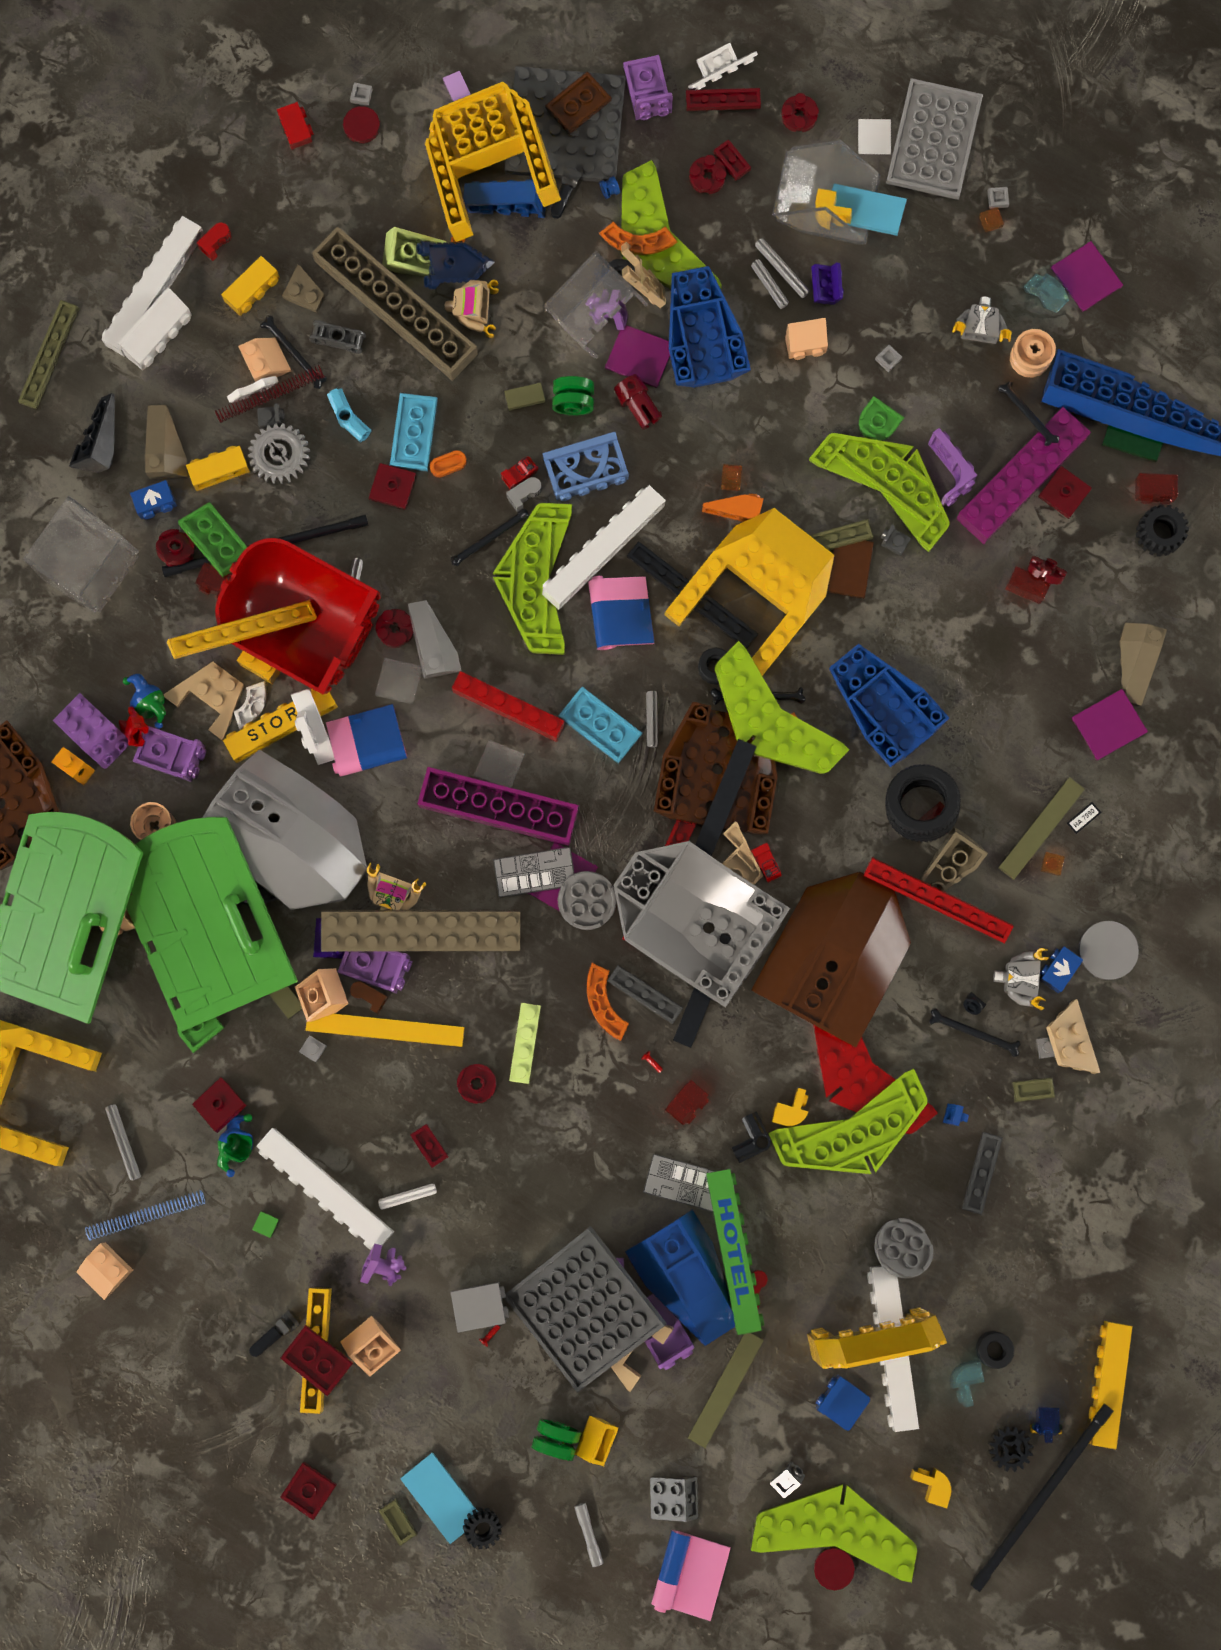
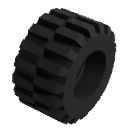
M1159 504L1158 507L1153 506L1143 515L1136 527L1138 531L1136 538H1140L1138 543L1139 545L1143 544L1144 547L1142 549L1144 551L1148 549L1151 555L1157 553L1159 557L1163 554L1167 556L1171 552L1174 553L1184 543L1188 536L1186 533L1189 531V527L1186 526L1188 520L1183 519L1185 514L1183 512L1179 513L1177 507L1172 509V505L1168 504L1164 507V504ZM1162 522L1166 524L1171 530V538L1163 539L1157 536L1153 530V523Z

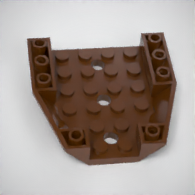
M692 702L663 754L654 812L669 819L697 823L699 825L704 824L709 812L706 808V803L713 802L737 743L727 712L712 710L711 705ZM719 728H727L728 736L722 737L719 734ZM752 736L747 742L751 743L755 738ZM756 755L752 756L723 829L726 830L736 821L742 833L768 834L777 783V771L774 760ZM713 765H720L722 773L715 774L712 770Z
M8 720L0 725V799L5 800V806L0 809V871L14 864L21 842L19 833L22 829H25L29 814L59 812L43 764ZM28 836L25 847H30L33 837Z

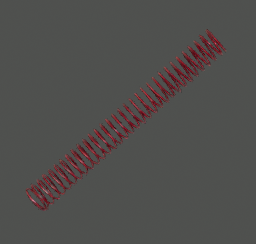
M318 365L319 370H320V373H321L320 377H321V378H324L323 372H322L320 366ZM295 375L296 381H297V383H298L297 388L299 389V388H300V387H299L300 382L298 381V379H297V377H296V375ZM291 377L292 380H293L294 386H295V385L297 386V384L295 383L293 377ZM288 378V380H289V382H290V385H291V388H292V387L294 388V386L292 385L290 379ZM289 387L288 390L283 391L281 396H283V393L286 395V391L288 392L291 388ZM262 390V393H263L264 398H265L264 403H266L267 397L265 396V394H264V392H263V390ZM258 391V393H259V395H260V398H261V401H262V400L264 401V399L262 398L260 392ZM255 393V395H256V397H257V400H258V403H259V402L261 403V401L259 400L257 394ZM252 394V397H253V399H254L255 405L253 404L252 407H251V409H253V406L255 407L256 404L258 405V403L256 402V400H255L253 394ZM229 405V408H230V410H231L232 416H231V414L229 413V411H228V409H227V407H226V410H227V412H228L229 418H228V416L226 415V413H225V411H224V409H223V407H222V410H223V412H224L225 418L227 417L228 419H230V416L233 418V414H234L233 411H232V409H231V407H230V405ZM218 409L222 417L221 420L219 414L215 410L218 420L220 421V423H222L223 419L225 420V418L223 417L220 409Z

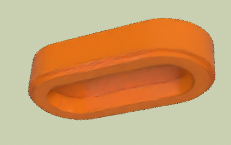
M455 450L434 458L430 463V471L435 477L440 478L462 470L467 463L466 456L463 452Z

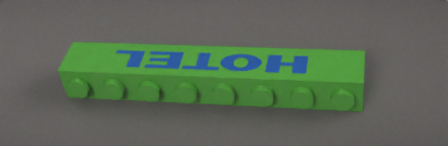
M730 1169L706 1173L736 1333L741 1335L762 1331L761 1326L765 1325L763 1315L758 1313L757 1306H760L759 1294H755L753 1288L756 1285V1278L754 1273H750L749 1265H753L751 1254L746 1252L745 1245H749L747 1233H743L741 1225H745L743 1213L738 1212L737 1205H741L739 1193H735L733 1186L737 1185L735 1173H731Z

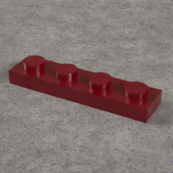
M760 88L686 90V111L761 108Z

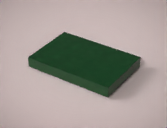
M1110 425L1107 426L1102 442L1103 446L1153 462H1157L1163 442L1133 434Z

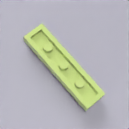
M521 1003L509 1079L511 1082L529 1084L541 1009L540 1005Z

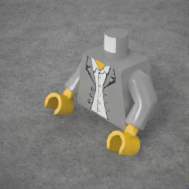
M981 297L979 305L972 304L971 309H966L957 318L952 330L953 333L960 331L962 339L996 344L998 338L1000 342H1002L1003 338L1008 339V342H1010L1012 335L1011 330L1007 328L1003 316L999 314V309L990 307L991 298Z
M1040 948L1037 951L1023 952L1011 958L1010 963L1005 965V971H994L993 981L1004 983V992H1007L1008 996L1019 1005L1034 1006L1039 1010L1044 1009V1007L1038 1006L1041 1000L1046 1001L1038 996L1041 962L1039 960L1049 959V957H1042V952L1048 951V949Z

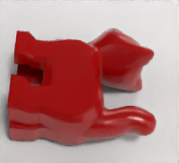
M130 706L128 708L130 715L128 720H119L120 731L127 737L129 746L141 747L145 742L142 738V732L147 734L149 727L145 723L143 716L139 715L134 707Z

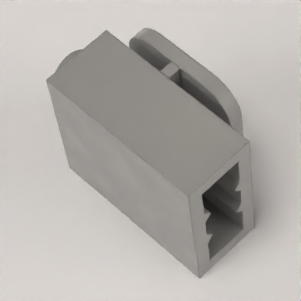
M499 1282L451 1291L458 1333L505 1324L506 1318H509L508 1307L503 1305L502 1298H506L504 1286H500Z

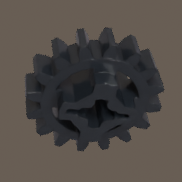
M1005 1426L1004 1432L1001 1429H997L999 1435L992 1434L995 1440L988 1443L993 1446V1449L988 1450L990 1454H994L991 1460L993 1462L998 1461L997 1467L999 1468L1004 1465V1470L1007 1472L1010 1467L1014 1472L1017 1471V1466L1024 1469L1023 1463H1030L1027 1457L1033 1456V1453L1029 1451V1449L1033 1448V1445L1027 1443L1031 1438L1029 1436L1023 1437L1025 1431L1020 1430L1018 1432L1015 1426L1012 1428V1431H1010L1008 1426ZM1014 1435L1011 1439H1003L1005 1436ZM1022 1443H1023V1446H1024V1451H1023V1453L1021 1452V1449H1020V1445H1021ZM998 1444L1001 1446L1002 1451L1000 1456L998 1454ZM1004 1444L1013 1446L1017 1454L1010 1452ZM1013 1458H1018V1459H1019V1460H1017V1461H1015V1462H1009L1010 1459H1013Z

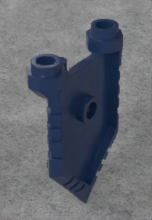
M421 241L416 246L417 254L421 256L429 255L431 266H429L430 274L424 277V285L429 289H436L440 283L444 282L467 283L470 280H477L495 261L485 255L483 256L481 252L478 253V250L472 249L473 247L465 242H437L436 244L434 242Z

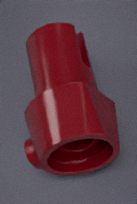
M633 374L614 387V391L621 406H628L642 430L649 428L648 424L650 421L654 425L662 418V412L658 411L647 394L649 389L636 374Z

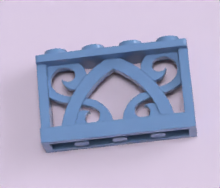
M616 432L542 453L556 501H567L572 496L578 494L579 496H584L595 489L604 490L608 485H620L629 479V473ZM614 446L617 458L608 457L609 447ZM594 451H598V455L596 456H601V458L592 457L591 453ZM581 455H585L592 462L599 463L598 468L590 478L573 472L579 464ZM573 458L575 462L568 468L567 466L571 463H568L567 460ZM607 462L618 464L619 472L613 475L609 474L608 471L614 469V467L606 465ZM554 463L562 471L556 477L551 467V464ZM564 475L567 476L564 479V484L566 482L571 483V486L566 489H562L558 485L559 479Z

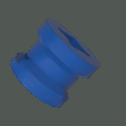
M614 176L609 177L607 181L602 180L599 182L605 199L610 198L613 194H620V189Z

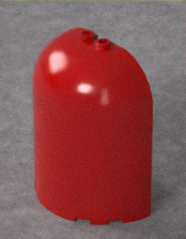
M266 538L256 541L241 553L237 562H233L230 567V572H232L231 578L229 580L225 579L221 584L222 590L215 607L217 625L310 600L317 616L315 620L231 644L320 694L325 695L332 690L331 685H337L344 677L343 670L351 667L362 649L373 626L371 618H374L378 613L379 604L376 602L381 598L380 592L286 540Z

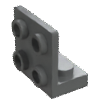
M688 1476L680 1479L650 1478L651 1519L682 1522L698 1519L697 1476Z

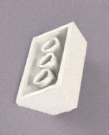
M167 288L119 341L118 345L130 361L144 370L153 363L154 357L158 353L164 351L170 339H174L177 336L178 330L183 325L188 324L192 314L170 288Z

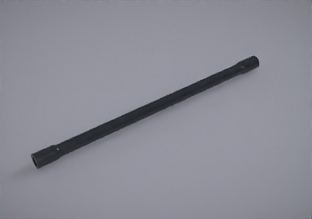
M365 514L346 521L279 537L278 539L294 544L349 529L353 530L369 526ZM206 557L189 560L181 565L172 567L162 566L164 577H169L212 564Z
M1106 1404L1102 1405L1093 1417V1421L984 1568L979 1571L970 1585L974 1589L981 1592L990 1580L993 1572L1095 1434L1114 1411Z

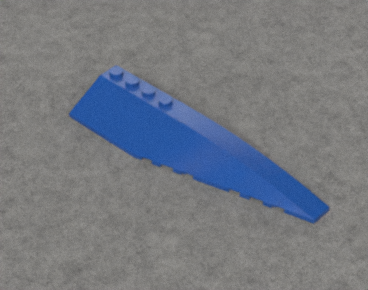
M1057 349L1041 402L1058 408L1064 407L1069 412L1152 440L1221 456V426L1218 425L1219 422L1212 418L1210 421L1204 418V413L1177 399L1174 401L1169 399L1167 394L1161 390L1158 393L1150 389L1148 383L1144 381L1142 384L1134 380L1135 376Z

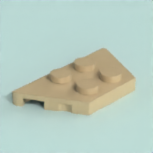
M1078 1000L1070 1001L1067 1008L1061 1011L1056 1016V1019L1046 1027L1058 1066L1071 1067L1079 1071H1088L1091 1074L1100 1073Z

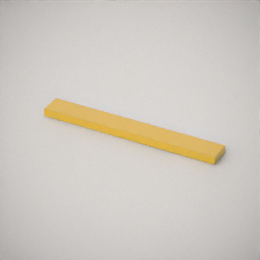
M310 600L170 638L167 640V644L173 658L177 659L313 621L317 616Z
M331 1014L311 1022H306L305 1031L463 1047L465 1027Z

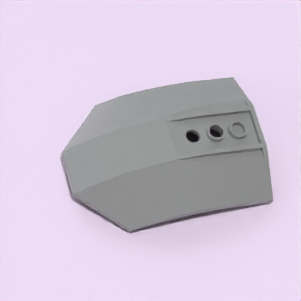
M260 749L234 772L213 799L203 818H228L255 882L275 896L290 910L346 900L367 871L357 819L320 788ZM260 803L263 805V808L255 811L252 809V806ZM273 813L278 814L280 819L275 823L270 822L268 819L269 815Z
M690 841L635 852L613 885L624 940L725 1008L755 967L790 910L788 906L742 878ZM708 922L715 926L714 931L710 934L705 933L703 930V926ZM722 934H729L731 936V941L728 944L720 942Z

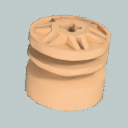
M148 802L141 804L135 809L131 816L130 826L133 834L141 841L146 836L175 824L177 821L163 805ZM155 825L159 827L158 830L154 829Z

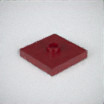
M379 463L369 500L406 510L416 473Z
M1061 466L1038 497L1069 519L1092 487Z
M222 1077L192 1104L216 1133L247 1106Z
M303 1462L280 1498L314 1520L337 1484Z

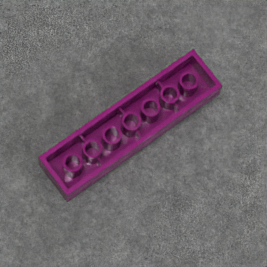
M1064 407L1045 425L1051 434L1059 436V442L1045 446L1046 439L1038 432L959 512L956 520L982 544H985L1090 435L1091 432Z
M427 767L417 803L419 808L567 846L570 845L579 811V805L431 767Z

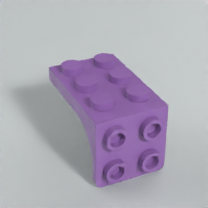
M659 55L623 62L635 119L647 120L653 116H666L672 113L673 96L672 93H668Z
M938 428L933 432L928 445L955 479V487L947 492L941 501L943 507L946 505L949 507L957 501L959 495L962 494L964 496L972 490L977 474L971 462L966 461L962 457L961 450L957 446L954 447L950 442L949 435Z
M81 693L53 720L85 753L104 769L108 768L129 746L127 737Z
M148 726V733H143L142 738L145 740L144 745L137 748L133 762L192 782L193 778L196 779L200 769L198 767L200 760H203L206 755L205 745L198 739L194 741Z
M345 951L338 973L397 994L398 990L402 991L405 984L403 976L405 971L409 972L412 961H410L411 957L408 954L397 951Z
M651 1294L647 1299L665 1320L666 1326L670 1325L674 1327V1330L664 1344H661L652 1336L644 1342L653 1355L659 1369L664 1368L667 1370L676 1364L675 1360L682 1357V1359H685L692 1355V1350L695 1347L680 1321Z

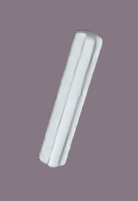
M433 1183L379 1199L380 1209H386L436 1194L437 1190Z

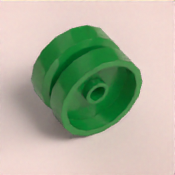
M565 376L553 381V393L555 396L553 397L552 409L555 412L578 416L586 415L593 411L594 399L591 396L594 395V382L592 380L579 376Z
M539 1419L536 1430L545 1436H534L531 1448L558 1459L573 1461L576 1449L570 1444L579 1443L581 1431L558 1421Z

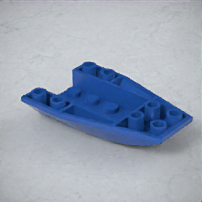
M709 266L672 273L669 354L675 382L678 386L695 388L731 381L751 371L743 333Z
M860 644L856 645L829 667L864 738L890 768L904 760L949 720L947 714L922 687Z
M693 1209L625 1251L644 1285L704 1346L735 1327L729 1292L714 1244Z

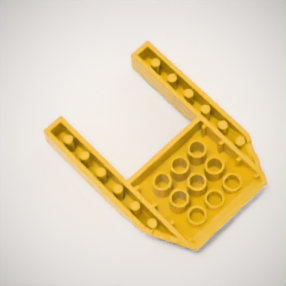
M500 82L434 109L433 121L429 127L430 134L429 138H426L425 146L447 225L456 242L473 236L458 178L525 152L535 189L543 207L561 200L531 106L525 98H521L506 83Z
M773 508L736 525L712 552L668 607L664 615L680 627L724 570L728 568L786 614L752 657V660L763 676L826 597L834 554L777 509Z
M0 1020V1107L21 1048L95 1072L102 1053ZM0 1125V1148L54 1166H63L69 1147Z
M921 1307L909 1309L910 1313L905 1314L904 1318H900L899 1323L885 1321L879 1323L880 1327L874 1328L871 1325L859 1327V1331L855 1332L851 1331V1329L838 1331L839 1335L836 1336L823 1329V1327L811 1329V1333L807 1334L812 1359L823 1369L830 1367L851 1368L929 1352L941 1347L940 1345L946 1344L947 1341L936 1315L921 1309Z

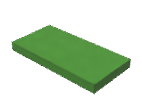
M208 502L178 520L179 526L219 574L224 577L231 573V565L233 562H237L247 546L214 506Z

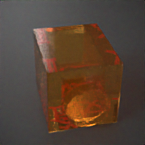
M723 464L721 489L740 491L742 466Z

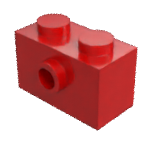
M298 102L277 109L291 150L312 142L311 136L314 133L311 125H306L304 118L307 115L303 106L299 107Z

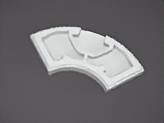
M276 376L262 378L251 385L236 389L227 398L229 403L238 402V400H244L245 397L246 399L249 398L251 394L258 391L262 393V390L263 392L268 390L279 381Z
M265 681L246 687V700L239 709L234 711L240 730L243 729L245 724L249 722L254 723L262 714L267 701Z

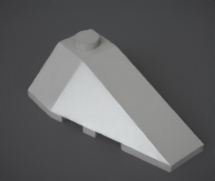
M427 600L407 604L423 678L460 672L461 666L458 653Z

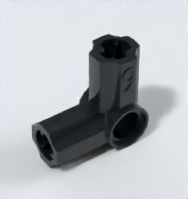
M757 1112L742 1118L750 1139L732 1147L739 1163L767 1151L771 1147V1139ZM758 1138H767L768 1145L765 1148L758 1147Z

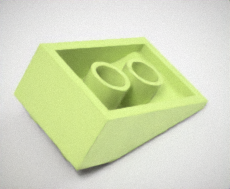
M393 227L386 233L382 265L389 271L399 274L428 276L430 274L429 266H431L429 255L421 256L417 254V243L429 241L437 244V242L443 243L446 241Z

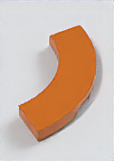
M613 221L599 232L600 236L608 244L620 251L621 246L628 242L631 246L629 250L634 255L659 253L678 243L666 226L657 232L642 236L633 235L623 230Z
M592 963L587 978V997L590 1009L600 1026L608 1034L621 1041L629 1023L620 1018L609 1003L606 985L610 971Z

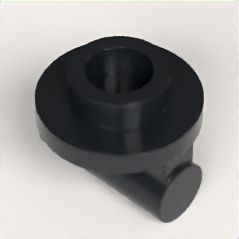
M972 992L969 993L963 1002L965 1010L973 1015L979 1014L987 1005Z

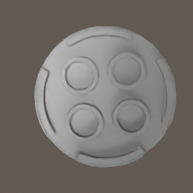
M581 871L571 875L564 881L558 893V908L562 917L570 925L578 929L592 930L601 927L610 919L616 908L617 900L614 887L608 879L596 872Z
M1103 921L1092 925L1086 930L1080 939L1078 952L1079 957L1083 959L1082 965L1092 975L1103 980H1114L1125 976L1133 969L1138 959L1139 949L1135 936L1126 926L1114 921Z
M898 1218L885 1223L877 1232L874 1243L877 1259L883 1268L900 1278H914L922 1274L930 1266L933 1259V1245L924 1232L925 1229L918 1223L906 1218Z

